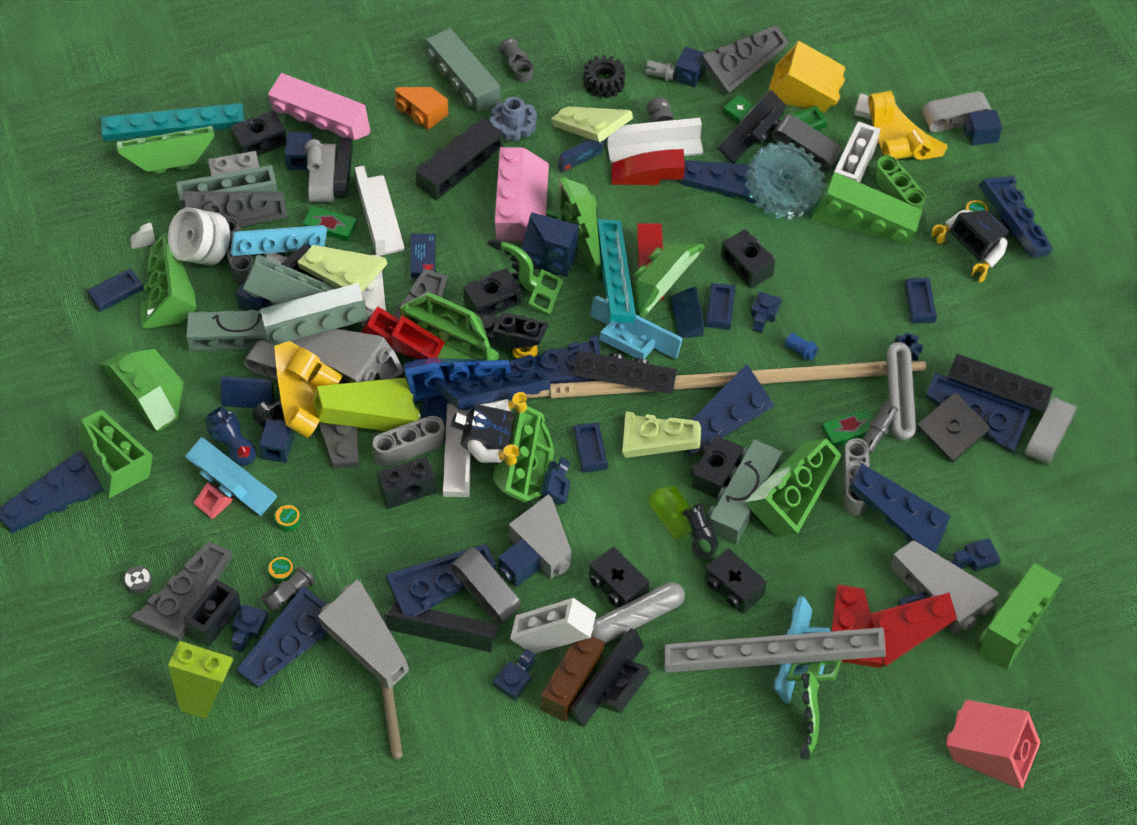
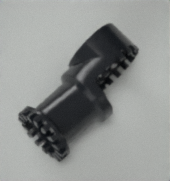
M276 400L271 404L268 402L260 403L253 411V420L263 428H265L267 419L285 421L281 401Z
M699 503L693 505V509L689 507V509L687 508L681 513L682 516H686L692 530L690 534L693 539L692 550L694 554L701 559H708L719 549V542H717L718 539L713 531L712 523L708 522L703 511L704 504ZM704 539L710 543V552H705L701 549L700 540Z

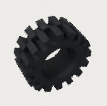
M602 55L601 59H599V56H595L594 61L592 59L588 60V64H585L583 78L586 91L588 93L591 91V95L594 97L596 94H599V98H603V95H606V98H611V94L614 97L617 96L618 92L621 93L625 85L624 64H620L618 58L614 61L613 56L607 59L606 55ZM601 74H607L612 76V78L601 79L597 76Z

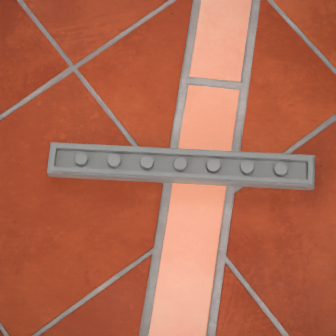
M884 628L665 644L666 673L885 657Z

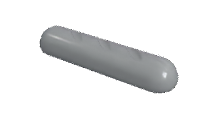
M896 342L889 346L886 353L889 403L892 404L891 407L895 406L899 409L890 424L891 432L895 438L908 440L916 431L911 352L907 345Z
M674 582L667 583L594 620L591 635L607 644L626 634L630 628L636 629L679 607L685 598L682 586Z

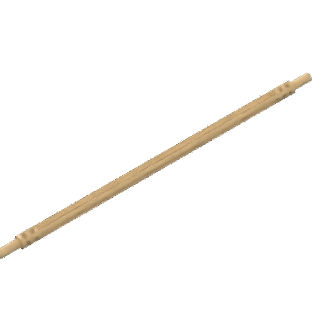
M887 361L753 370L752 372L760 384L887 375ZM925 361L912 362V372L926 370ZM738 372L676 376L674 390L724 387ZM603 381L550 384L549 390L541 391L535 395L526 394V397L550 396L551 399L651 391Z

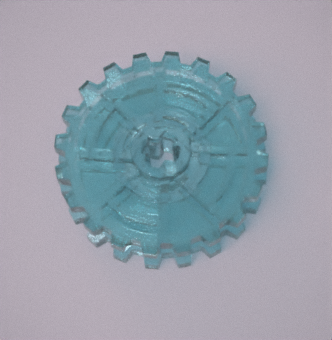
M778 141L776 146L773 143H769L766 149L764 147L760 148L758 154H755L753 157V162L749 163L747 167L749 171H746L744 176L748 180L745 183V188L750 189L751 192L748 194L750 199H755L757 201L755 205L758 208L763 207L765 209L764 213L768 215L774 213L775 218L778 219L781 216H785L786 220H791L794 215L798 219L803 216V212L808 214L812 207L815 206L817 199H820L823 194L821 190L824 189L825 183L821 180L825 176L823 172H819L821 165L819 162L813 161L814 156L811 153L808 155L805 153V148H795L794 143L784 145L783 141Z

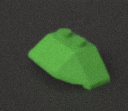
M212 126L121 141L117 142L118 153L147 172L163 173L167 168L176 167V169H186L190 167V164L197 162L213 140L214 132Z
M668 244L662 249L657 247L648 257L651 259L646 267L641 265L633 274L635 279L631 283L635 314L644 318L703 251L705 246L703 244Z
M430 292L400 307V317H406L445 341L444 345L474 359L490 360V344L482 320L474 312Z
M155 349L120 351L100 363L102 370L156 433L178 420L184 383Z
M527 406L525 412L515 411L509 445H516L519 448L516 464L509 466L503 460L498 465H495L493 481L503 493L524 503L543 495L541 488L545 471L548 470L550 461H553L555 450L549 431L544 424L545 418L543 413Z

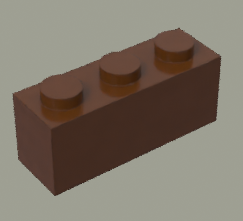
M591 635V638L571 644L541 694L542 711L564 722L571 713V706L583 692L603 658L604 641Z

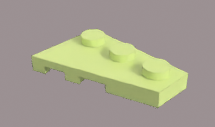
M566 107L561 109L551 120L554 127L601 142L633 119L631 110Z
M312 245L298 261V265L302 270L336 288L359 283L362 293L387 265V261L383 257Z
M626 411L622 452L625 458L700 448L701 426L698 421L671 417L664 420L657 419L655 415L649 414L642 417L635 416L634 412Z

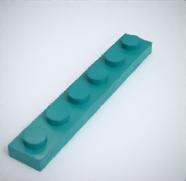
M243 103L101 117L103 141L158 136L212 126L213 130L229 129L230 126L245 121Z
M597 219L600 260L609 322L634 323L636 314L621 221Z

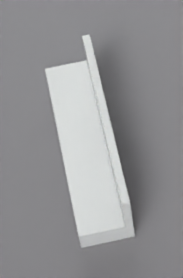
M700 118L623 125L606 137L610 163L641 153L667 149H684V156L702 155L703 148L700 139L701 120Z
M364 166L355 167L356 185L376 255L404 251L403 240L384 176L367 178Z
M447 404L443 497H469L471 453L461 446L463 431L451 427L450 424L456 412L466 416L471 409L458 410L453 404Z

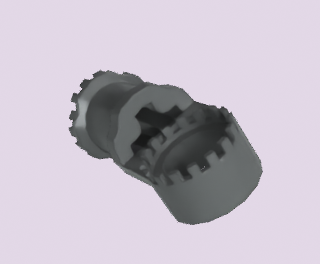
M505 38L506 41L503 40L498 49L501 54L507 57V62L513 70L514 79L518 82L530 81L534 76L533 63L527 57L526 52L519 48L518 41L515 38ZM525 68L528 69L529 72L520 73L518 72V70Z
M298 566L295 569V573L286 582L283 581L268 589L261 597V600L270 611L276 610V608H279V604L283 605L282 601L285 603V600H288V598L292 600L303 586L305 588L313 586L315 579L311 576V573L307 574L308 570L305 571V568Z

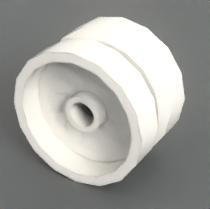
M186 207L179 210L169 226L168 245L172 255L177 260L212 266L225 256L229 247V225L220 213Z

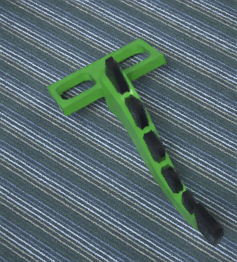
M500 239L488 240L487 245L498 251L504 249L506 255H513L510 260L515 263H512L511 267L517 272L511 275L515 280L520 281L518 285L521 291L532 292L527 305L549 316L563 280L543 269L540 270L538 277L534 276L532 260L522 249L502 242ZM543 276L556 281L555 290L542 285ZM537 294L549 300L547 309L534 303Z
M841 660L791 664L787 680L803 682L802 701L806 708L805 718L808 719L806 726L808 735L806 736V743L803 744L800 752L801 759H810V754L814 750L818 739L820 721L817 702L819 684L817 681L835 680ZM809 665L807 672L801 675H793L796 666ZM835 665L831 674H819L821 666Z

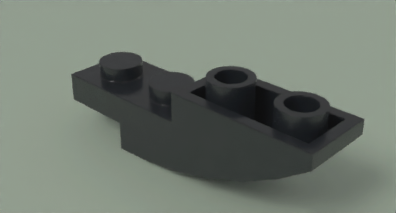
M474 312L482 320L491 348L519 349L539 345L549 326L546 321L504 312L501 313L500 317Z

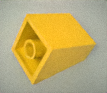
M798 41L776 64L768 91L772 90L787 105L805 109L817 106L824 113L830 106L834 107L839 101L840 94L838 92L845 80V77H843L845 67Z

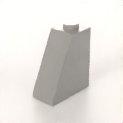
M548 494L509 524V539L516 544L523 538L540 555V569L552 579L557 574H563L570 567L571 549L553 499Z

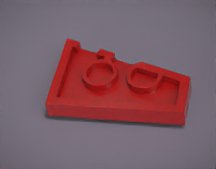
M837 584L831 632L874 628L864 588ZM882 657L841 660L844 663L876 668L883 667Z
M950 592L870 614L874 628H884L886 656L883 657L885 667L957 620Z

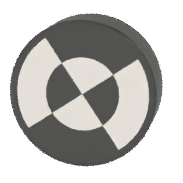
M142 566L130 568L124 575V583L127 590L133 594L146 592L152 585L149 570Z

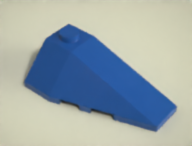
M426 358L404 364L411 394L414 395L413 402L421 401L424 398L430 399L442 396L435 389V380L445 379V383L449 384L457 383V378L468 377L469 381H480L483 375L505 378L506 373H511L509 360Z

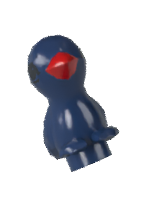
M223 406L211 411L206 416L207 420L205 421L209 435L218 442L228 446L229 456L239 466L251 464L256 458V447L253 442L242 437L240 423L235 413L226 411Z

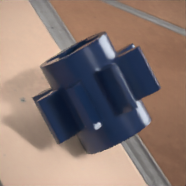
M909 332L901 336L896 335L894 343L900 342L907 345L911 352V361H918L919 354L923 350V345L918 344L919 336Z

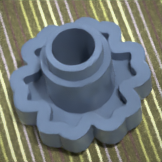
M510 97L505 102H498L491 109L490 123L503 132L504 140L518 141L521 136L529 137L536 130L537 112L532 105H524V101L517 97Z

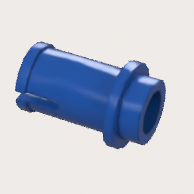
M791 333L785 341V347L802 355L804 360H812L818 352L815 342H808L794 333Z

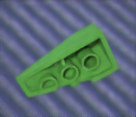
M563 177L559 179V211L562 215H565V222L578 225L577 246L596 281L600 279L601 271L596 219L597 201L594 194H590L585 185Z
M165 232L152 245L149 252L147 272L150 273V277L143 289V292L147 293L146 302L141 303L140 308L141 325L145 329L181 324L188 317V313H193L196 310L195 292L181 260H177L172 255L168 245V234Z

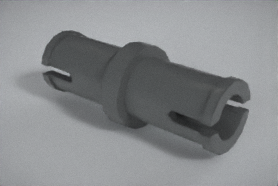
M886 401L883 403L884 405L874 421H870V428L862 439L867 443L869 452L872 454L883 434L886 435L889 430L887 428L895 414L899 411L897 407H891L892 404Z

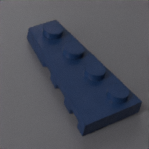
M684 160V179L681 180V185L708 192L713 190L723 193V196L733 198V195L746 198V202L756 204L758 201L768 204L769 208L776 209L777 166Z
M598 335L590 337L589 341L580 344L577 341L568 344L566 348L556 351L553 348L544 351L542 355L535 357L529 355L509 361L511 373L539 370L550 379V384L598 381L577 377L573 374L578 350L600 355Z
M78 451L0 507V522L11 533H14L43 520L44 516L54 511L59 513L67 509V505L79 500L81 502L92 498V494L101 490L104 491L88 459Z
M861 463L857 467L848 488L873 510L877 509L886 518L885 521L892 528L896 526L906 535L905 539L909 543L914 540L936 553L951 515Z
M487 544L473 547L496 570V563ZM467 550L386 574L387 584L400 614L416 617L465 588L464 585L454 575L450 565Z

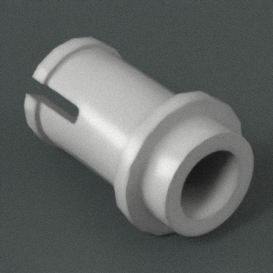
M652 60L648 61L647 66L656 70L646 68V75L665 78V81L674 79L675 66L672 63L666 65Z
M309 140L304 146V151L307 153V169L317 172L322 170L323 167L321 155L323 145L319 140Z

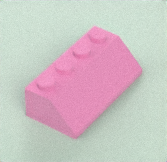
M283 73L280 74L268 93L271 108L278 113L289 114L299 121H307L319 129L330 130L343 138L348 137L356 140L370 133L366 107L359 102Z
M500 147L495 230L496 239L501 241H524L531 212L546 216L549 163L525 148Z

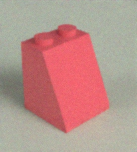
M965 700L962 710L960 709L957 712L956 724L946 740V746L953 761L1020 789H1023L1040 745L1039 737L1028 711Z

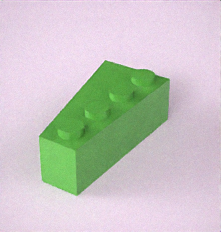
M834 172L817 199L811 220L907 245L916 233L922 210Z
M827 438L804 442L744 503L776 537L798 534L842 455Z
M1036 563L1033 564L1029 571L1024 570L1017 581L1019 585L1015 590H1010L1004 601L1005 605L1002 609L999 608L991 621L992 623L988 628H985L980 636L979 642L982 645L979 654L1008 670L1057 594L1063 579Z

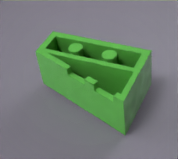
M100 410L81 420L78 442L108 499L149 478L153 455L109 415Z

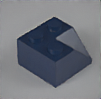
M531 212L522 250L531 258L534 269H543L554 275L568 277L577 256L578 225Z

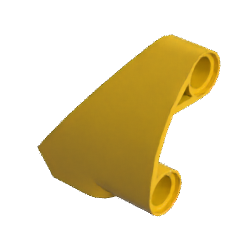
M891 91L869 94L868 106L872 125L880 129L878 144L884 156L889 155L896 159L914 156L918 160H925L944 155L948 145L929 136L911 122L895 104Z
M287 341L274 346L277 380L284 420L287 427L303 437L309 438L319 423V418L316 417L313 404L317 386L339 384L342 374L321 362L320 358L303 347L297 346L291 341Z

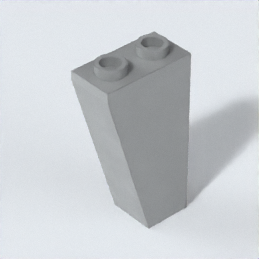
M339 329L291 341L297 346L303 347L320 358L321 362L342 374L341 379L349 383L373 381L376 373L382 364L388 360L393 350L381 336Z
M913 540L894 554L890 567L915 594L924 592L926 598L950 592L957 620L947 627L954 635L963 629L965 631L969 630L977 622L976 619L982 615L986 617L995 610V603L999 595L995 589Z
M356 580L352 585L349 584L344 587L339 597L333 603H328L322 608L318 616L321 627L389 690L409 671L404 655L359 580Z

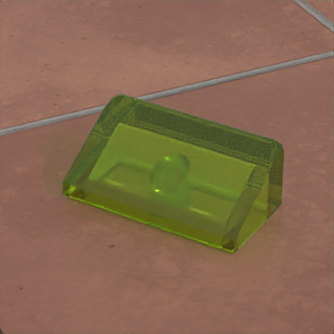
M675 486L656 489L648 501L653 510L675 539L689 534L692 531L686 516H682L681 512L687 508L689 509L690 505Z

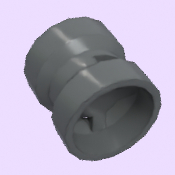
M659 97L647 104V111L649 116H651V122L674 120L668 99Z

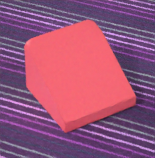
M207 482L193 504L210 518L214 519L234 498L232 496L229 498L220 491L218 485Z

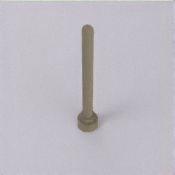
M381 682L391 756L393 759L398 760L402 757V747L393 687L389 690Z

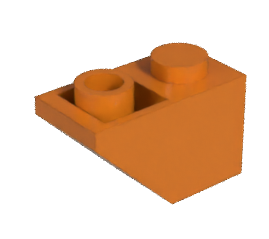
M398 87L395 89V104L401 112L407 113L417 124L424 126L427 130L431 129L448 115V99L432 87Z

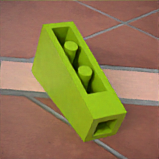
M406 377L317 386L313 398L317 418L322 423L389 431L420 420V413L418 408L414 406V395L411 394Z
M179 641L168 667L180 711L204 719L207 718L232 664V657Z

